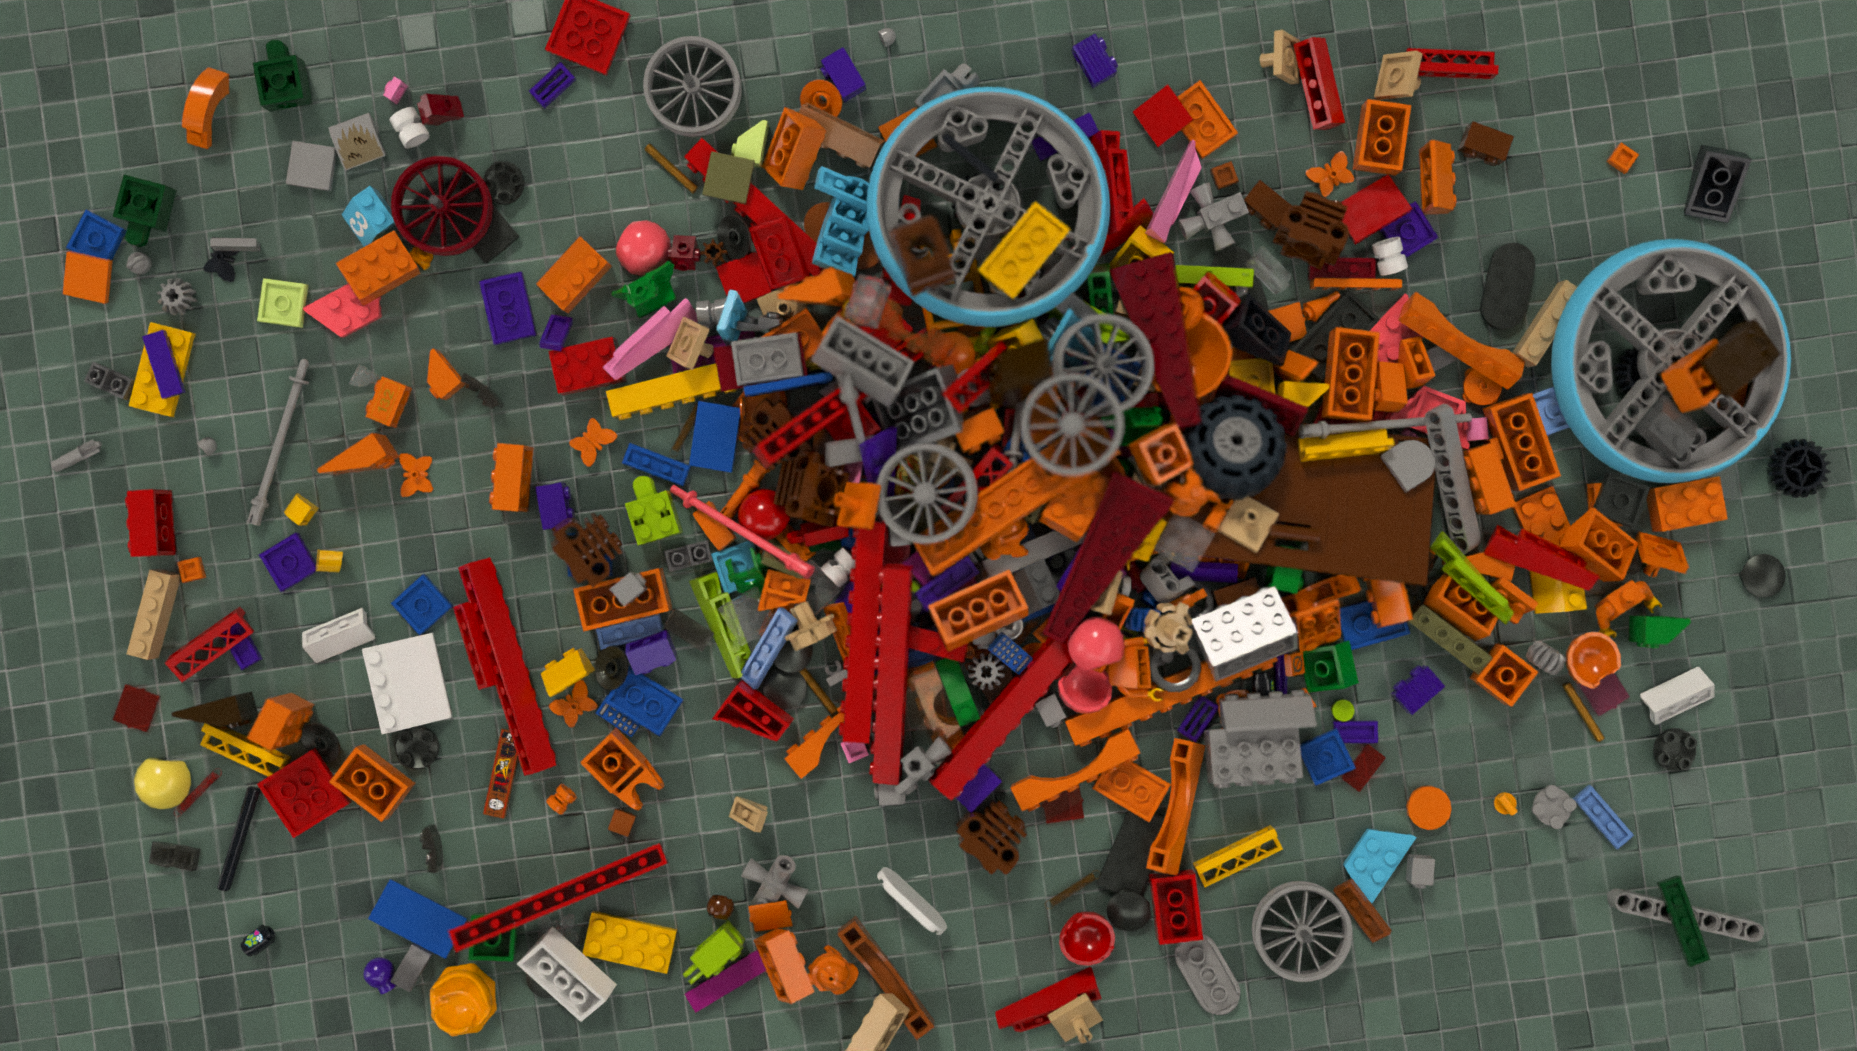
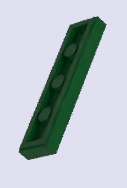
M1676 875L1657 882L1686 965L1692 967L1711 960L1681 876Z

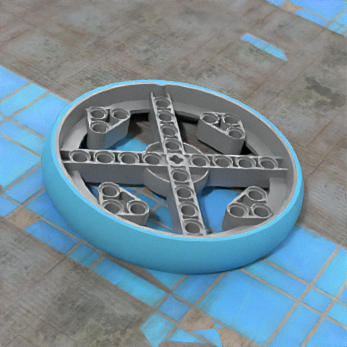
M974 87L957 90L933 99L911 113L892 132L884 144L871 173L867 193V220L870 236L875 251L891 279L908 297L926 310L942 318L971 326L995 327L1017 324L1036 318L1058 306L1080 287L1094 268L1107 237L1110 219V199L1106 174L1095 148L1085 133L1072 119L1052 104L1034 95L1001 87ZM958 116L961 117L964 121L961 123H955L952 119ZM986 120H1000L1017 124L994 170L999 175L995 183H999L1004 187L1001 191L993 189L992 186L995 183L984 174L977 175L966 182L915 157L921 148L937 135L940 149L945 152H952L954 150L942 141V138L947 134L964 147L979 143L986 138L988 130ZM974 126H980L983 129V131L980 133H976L972 130V128ZM1029 126L1032 128V131L1026 133L1021 128ZM1036 134L1039 135L1059 153L1049 159L1046 169L1058 205L1061 208L1070 209L1078 199V219L1075 233L1069 232L1053 251L1063 257L1052 270L1039 280L1040 268L1037 270L1035 277L1031 278L1022 288L1026 295L1023 298L1015 297L1012 300L991 282L989 290L992 294H977L960 290L984 239H995L1007 234L1027 212V210L1022 209L1019 193L1012 182ZM1020 145L1023 150L1015 152L1012 146ZM910 164L915 169L912 172H906L903 167ZM1010 164L1013 170L1005 171L1002 166ZM1059 164L1062 166L1063 169L1061 171H1055L1053 170L1052 165ZM1078 173L1082 176V180L1076 181L1071 175ZM931 174L935 179L928 182L923 179V176ZM903 180L955 204L958 220L965 230L951 257V264L955 273L954 282L956 284L953 289H948L941 285L912 297L910 289L907 287L888 237V231L921 219L918 208L913 204H906L899 211V194ZM949 183L954 186V189L946 191L943 186ZM971 193L975 198L967 201L963 198V195ZM1070 193L1073 199L1065 200L1062 194ZM988 203L992 204L989 210L985 209ZM1010 212L1014 215V218L1006 220L1003 214ZM906 213H913L915 218L908 221L903 216ZM981 222L985 227L982 230H977L973 227V224ZM971 241L975 244V247L969 250L963 244ZM1071 241L1074 244V248H1065L1063 242ZM925 247L922 250L914 248L910 254L915 259L923 258L928 254L929 248ZM956 261H962L966 266L963 269H957L953 264Z
M1679 239L1654 240L1629 247L1611 256L1589 273L1575 289L1560 316L1554 335L1551 359L1552 381L1560 410L1570 429L1584 447L1597 459L1623 474L1658 483H1678L1704 478L1726 469L1749 453L1768 432L1781 409L1788 388L1791 365L1790 341L1783 314L1776 299L1762 279L1738 258L1717 247L1701 242ZM1664 263H1665V265H1666V267H1667L1666 272H1665L1664 269H1663V264H1664ZM1695 276L1716 285L1680 329L1668 328L1660 331L1617 294L1620 289L1638 279L1636 288L1642 295L1678 293L1691 290L1696 284ZM1680 278L1682 279V286L1679 283ZM1650 280H1651L1652 283H1653L1652 289H1651V287H1650V285H1649V281H1650ZM1606 299L1609 301V307H1608V308H1607L1606 305H1605V300H1606ZM1735 304L1746 321L1754 318L1757 319L1781 354L1766 370L1752 379V385L1743 407L1731 397L1725 399L1721 392L1707 405L1701 407L1724 428L1720 434L1705 442L1706 435L1704 431L1697 428L1694 443L1678 459L1666 458L1648 440H1646L1649 448H1646L1626 438L1662 393L1671 394L1660 374L1675 362L1700 348ZM1711 307H1713L1714 309L1713 315L1711 313ZM1622 313H1623L1624 316H1625V321H1624V323H1623V321H1622V319H1621ZM1598 315L1639 351L1637 369L1640 378L1606 419L1592 397V394L1609 391L1612 386L1611 356L1608 344L1602 341L1588 343ZM1698 324L1700 325V331L1697 330ZM1638 328L1641 330L1640 337L1637 334ZM1684 340L1686 342V348H1684L1683 346ZM1654 343H1656V345H1657V350H1656V352H1655V350H1654V348H1653V344H1654ZM1594 347L1597 349V356H1596V357H1595V355H1594V353H1593ZM1580 364H1582L1584 368L1582 374L1579 371ZM1656 374L1659 377L1658 383L1655 380ZM1596 379L1599 380V387H1598V388H1597L1596 385H1595ZM1642 391H1644V393H1645V398H1644V400L1642 399V396H1641ZM1717 401H1719L1720 403L1719 409L1717 407ZM1628 408L1631 409V415H1630V417L1628 416V413H1627ZM1615 424H1616V426H1617V432H1616V434L1614 433V430H1613Z

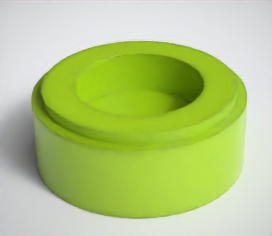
M1345 699L1335 701L1331 707L1333 717L1342 722L1350 720L1355 712L1353 704Z

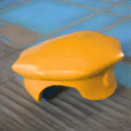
M475 963L445 968L430 989L432 1019L442 1031L447 1032L452 1037L480 1032L497 1010L495 981L486 975Z

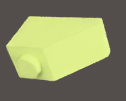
M762 120L739 136L737 144L733 143L731 155L754 160V167L762 168L769 131L768 121Z

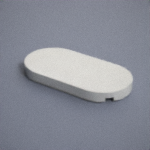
M883 867L877 873L878 880L882 879L884 881L882 883L883 888L927 930L933 933L937 931V935H941L947 929L942 916L896 872Z

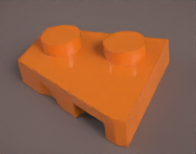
M768 569L758 611L805 602L811 580L799 579L786 573Z

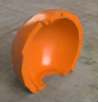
M1587 632L1576 637L1570 643L1566 651L1565 664L1569 675L1578 684L1594 689L1601 684L1599 681L1602 678L1620 669L1621 654L1616 643L1609 636L1600 632Z

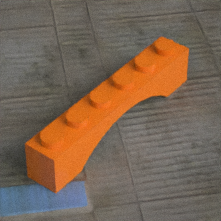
M1415 292L1402 306L1398 319L1399 322L1507 390L1522 377L1525 360L1507 349L1489 347L1466 336L1442 315L1433 302L1419 293Z
M873 687L872 710H873V701H874V699H877V691H874V687ZM841 705L836 709L838 713L831 718L829 715L819 723L822 726L816 732L813 729L802 737L805 740L799 746L795 743L786 751L788 754L785 757L786 762L801 779L819 764L826 740L840 722L844 721V714L840 713Z
M1126 728L1109 736L1099 755L1078 772L1056 778L1030 775L1012 784L1010 788L1021 810L1027 809L1030 812L1040 807L1039 803L1047 800L1051 802L1059 798V793L1065 790L1068 793L1079 788L1078 784L1085 780L1087 783H1090L1099 778L1098 774L1104 771L1110 773L1118 769V764L1124 761L1128 764L1137 760L1140 749L1130 729Z
M1174 738L1170 756L1171 793L1169 805L1162 827L1150 848L1146 866L1148 869L1178 875L1206 745Z

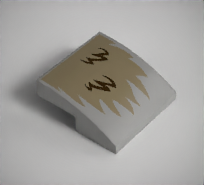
M370 112L328 128L345 171L387 155Z

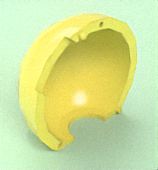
M148 758L144 760L136 771L134 777L135 791L140 800L151 808H173L180 804L188 795L191 786L190 771L184 761Z

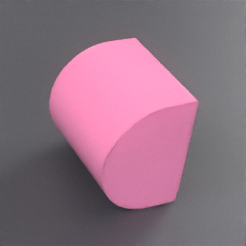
M1487 417L1472 418L1471 422H1467V441L1489 439Z

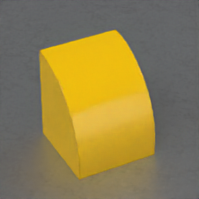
M296 493L284 510V514L299 526H307L319 508Z
M317 549L316 571L339 573L343 552Z

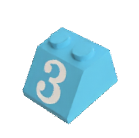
M372 186L367 187L354 196L341 214L364 247L393 230H398L393 220L391 208L380 192Z

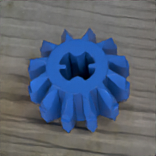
M1133 607L1125 620V627L1128 630L1144 632V627H1146L1144 623L1145 618L1153 608ZM1153 609V610L1157 611L1158 613H1160L1159 616H1161V612H1160L1159 610Z

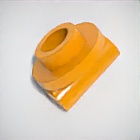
M415 246L409 254L423 270H427L431 265L433 254L424 252Z
M1502 792L1495 797L1494 807L1499 813L1513 816L1518 812L1516 809V799L1512 794Z

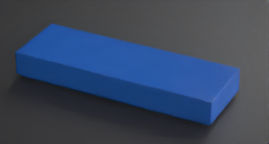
M629 443L622 461L623 464L684 486L691 469L690 465Z

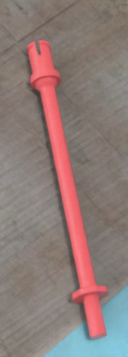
M676 485L670 488L672 494L684 500L683 507L686 509L691 506L697 508L785 563L786 569L794 570L806 579L810 578L813 574L814 566L799 559V555L785 553L698 500L696 491L692 490L687 493Z

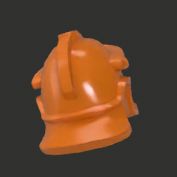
M1187 468V471L1185 469L1181 472L1179 484L1175 482L1167 483L1166 488H1164V492L1168 496L1176 499L1169 510L1173 514L1180 516L1194 515L1207 501L1218 503L1219 500L1217 494L1211 490H1206L1201 485L1199 476L1190 468Z
M1022 518L980 546L984 556L990 560H997L1001 555L1011 554L1012 557L1028 555L1029 550L1024 545L1019 544L1022 539H1025L1029 530L1026 520Z
M827 945L824 947L827 953L818 956L808 966L809 973L819 991H831L836 995H841L854 985L859 971L853 963H848L838 950Z

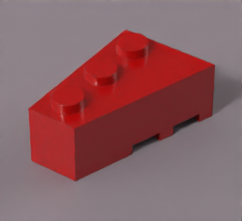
M741 680L712 718L716 721L720 720L732 724L731 726L736 728L740 727L749 730L753 734L776 742L794 720L792 716L771 702L759 691L752 689L744 680Z

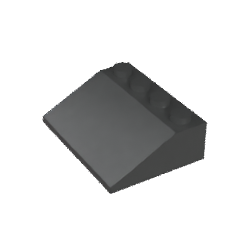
M953 364L936 368L905 381L889 407L871 397L882 429L885 430L890 426L897 428L896 453L910 446L931 444L963 431L962 412L959 413L942 394L945 389L958 379ZM955 393L954 396L961 402V394Z

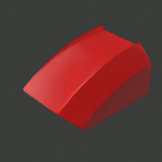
M1209 272L1193 288L1203 300V313L1211 317L1219 325L1241 301L1235 292L1218 279L1216 275Z

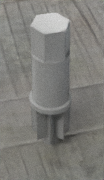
M92 439L77 446L76 449L50 462L52 469L55 472H59L82 460L88 459L100 452L102 443Z

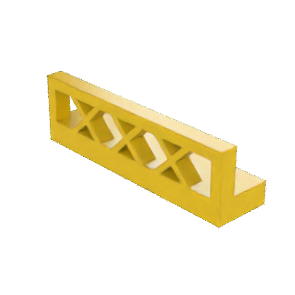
M1386 429L1328 435L1326 439L1311 437L1299 438L1297 440L1301 462L1385 453L1394 446L1393 438L1388 439Z
M204 723L201 731L205 735L201 741V746L266 776L274 773L270 771L267 762L280 767V769L290 762L291 756L276 749L270 751L247 739L248 736L226 726L220 727ZM213 736L220 739L223 744L215 746L209 743V739ZM228 744L241 749L242 753L237 755L231 753ZM248 753L261 758L262 762L252 763Z
M1269 825L1192 864L1205 888L1283 850L1277 838L1278 835L1275 829ZM1272 839L1276 847L1270 850L1260 848L1263 843ZM1256 849L1253 858L1249 860L1241 858L1243 853ZM1233 858L1236 859L1233 868L1226 869L1221 867L1223 863ZM1216 868L1214 877L1206 880L1203 873Z

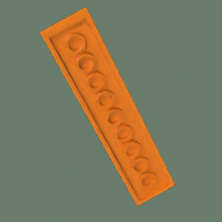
M1094 415L1084 423L1101 421L1097 415ZM1103 424L1084 425L1083 429L1110 443L1113 442ZM1081 431V436L1098 460L1107 452L1110 445ZM1078 435L1074 436L1076 467H1083L1093 463L1094 460ZM1065 436L1040 453L1052 462ZM1072 436L1067 437L1054 464L1073 468ZM1118 448L1110 459L1121 453ZM1032 457L977 494L974 513L969 522L958 533L935 543H913L931 575L935 577L1089 473L1082 475L1058 474L1046 469ZM956 508L947 516L955 525L964 511ZM943 518L934 523L935 535L950 529ZM929 527L919 534L930 535Z

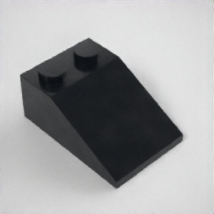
M1701 145L1692 171L1684 214L1728 223L1752 159L1743 152Z
M1249 293L1239 297L1240 303L1222 324L1230 344L1236 349L1276 365H1283L1291 332Z

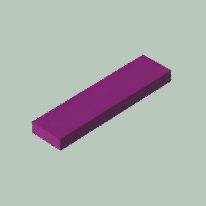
M758 950L753 951L723 969L717 976L713 975L685 992L684 995L695 1013L766 971Z

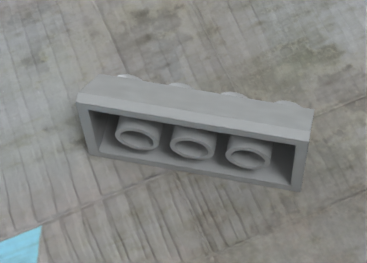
M836 316L811 359L812 362L835 376L845 373V377H847L846 372H850L854 387L888 407L899 393L914 361Z
M1292 690L1291 694L1272 691L1267 696H1260V693H1247V697H1238V694H1227L1225 698H1219L1221 726L1226 732L1317 726L1312 698L1308 693H1305V690Z

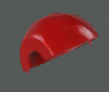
M761 489L750 493L742 501L738 511V523L768 541L777 537L785 529L790 516L786 513L785 507L774 504L776 491Z
M1096 912L1076 913L1066 922L1059 936V945L1062 953L1068 960L1078 965L1090 966L1101 963L1110 956L1114 949L1115 934L1113 927L1104 916Z

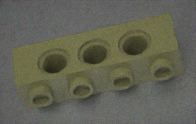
M1419 599L1410 609L1413 619L1409 622L1479 675L1493 659L1490 653L1423 604L1424 602Z

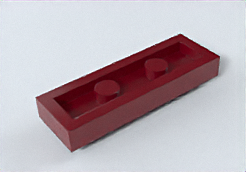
M1338 258L1334 266L1324 263L1321 270L1308 264V280H1313L1314 278L1375 279L1376 258Z

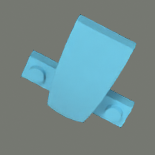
M823 166L818 170L814 188L833 196L820 230L812 264L824 269L833 267L834 269L853 274V277L855 276L858 257L863 251L864 237L869 231L867 220L869 183L853 176L846 177Z

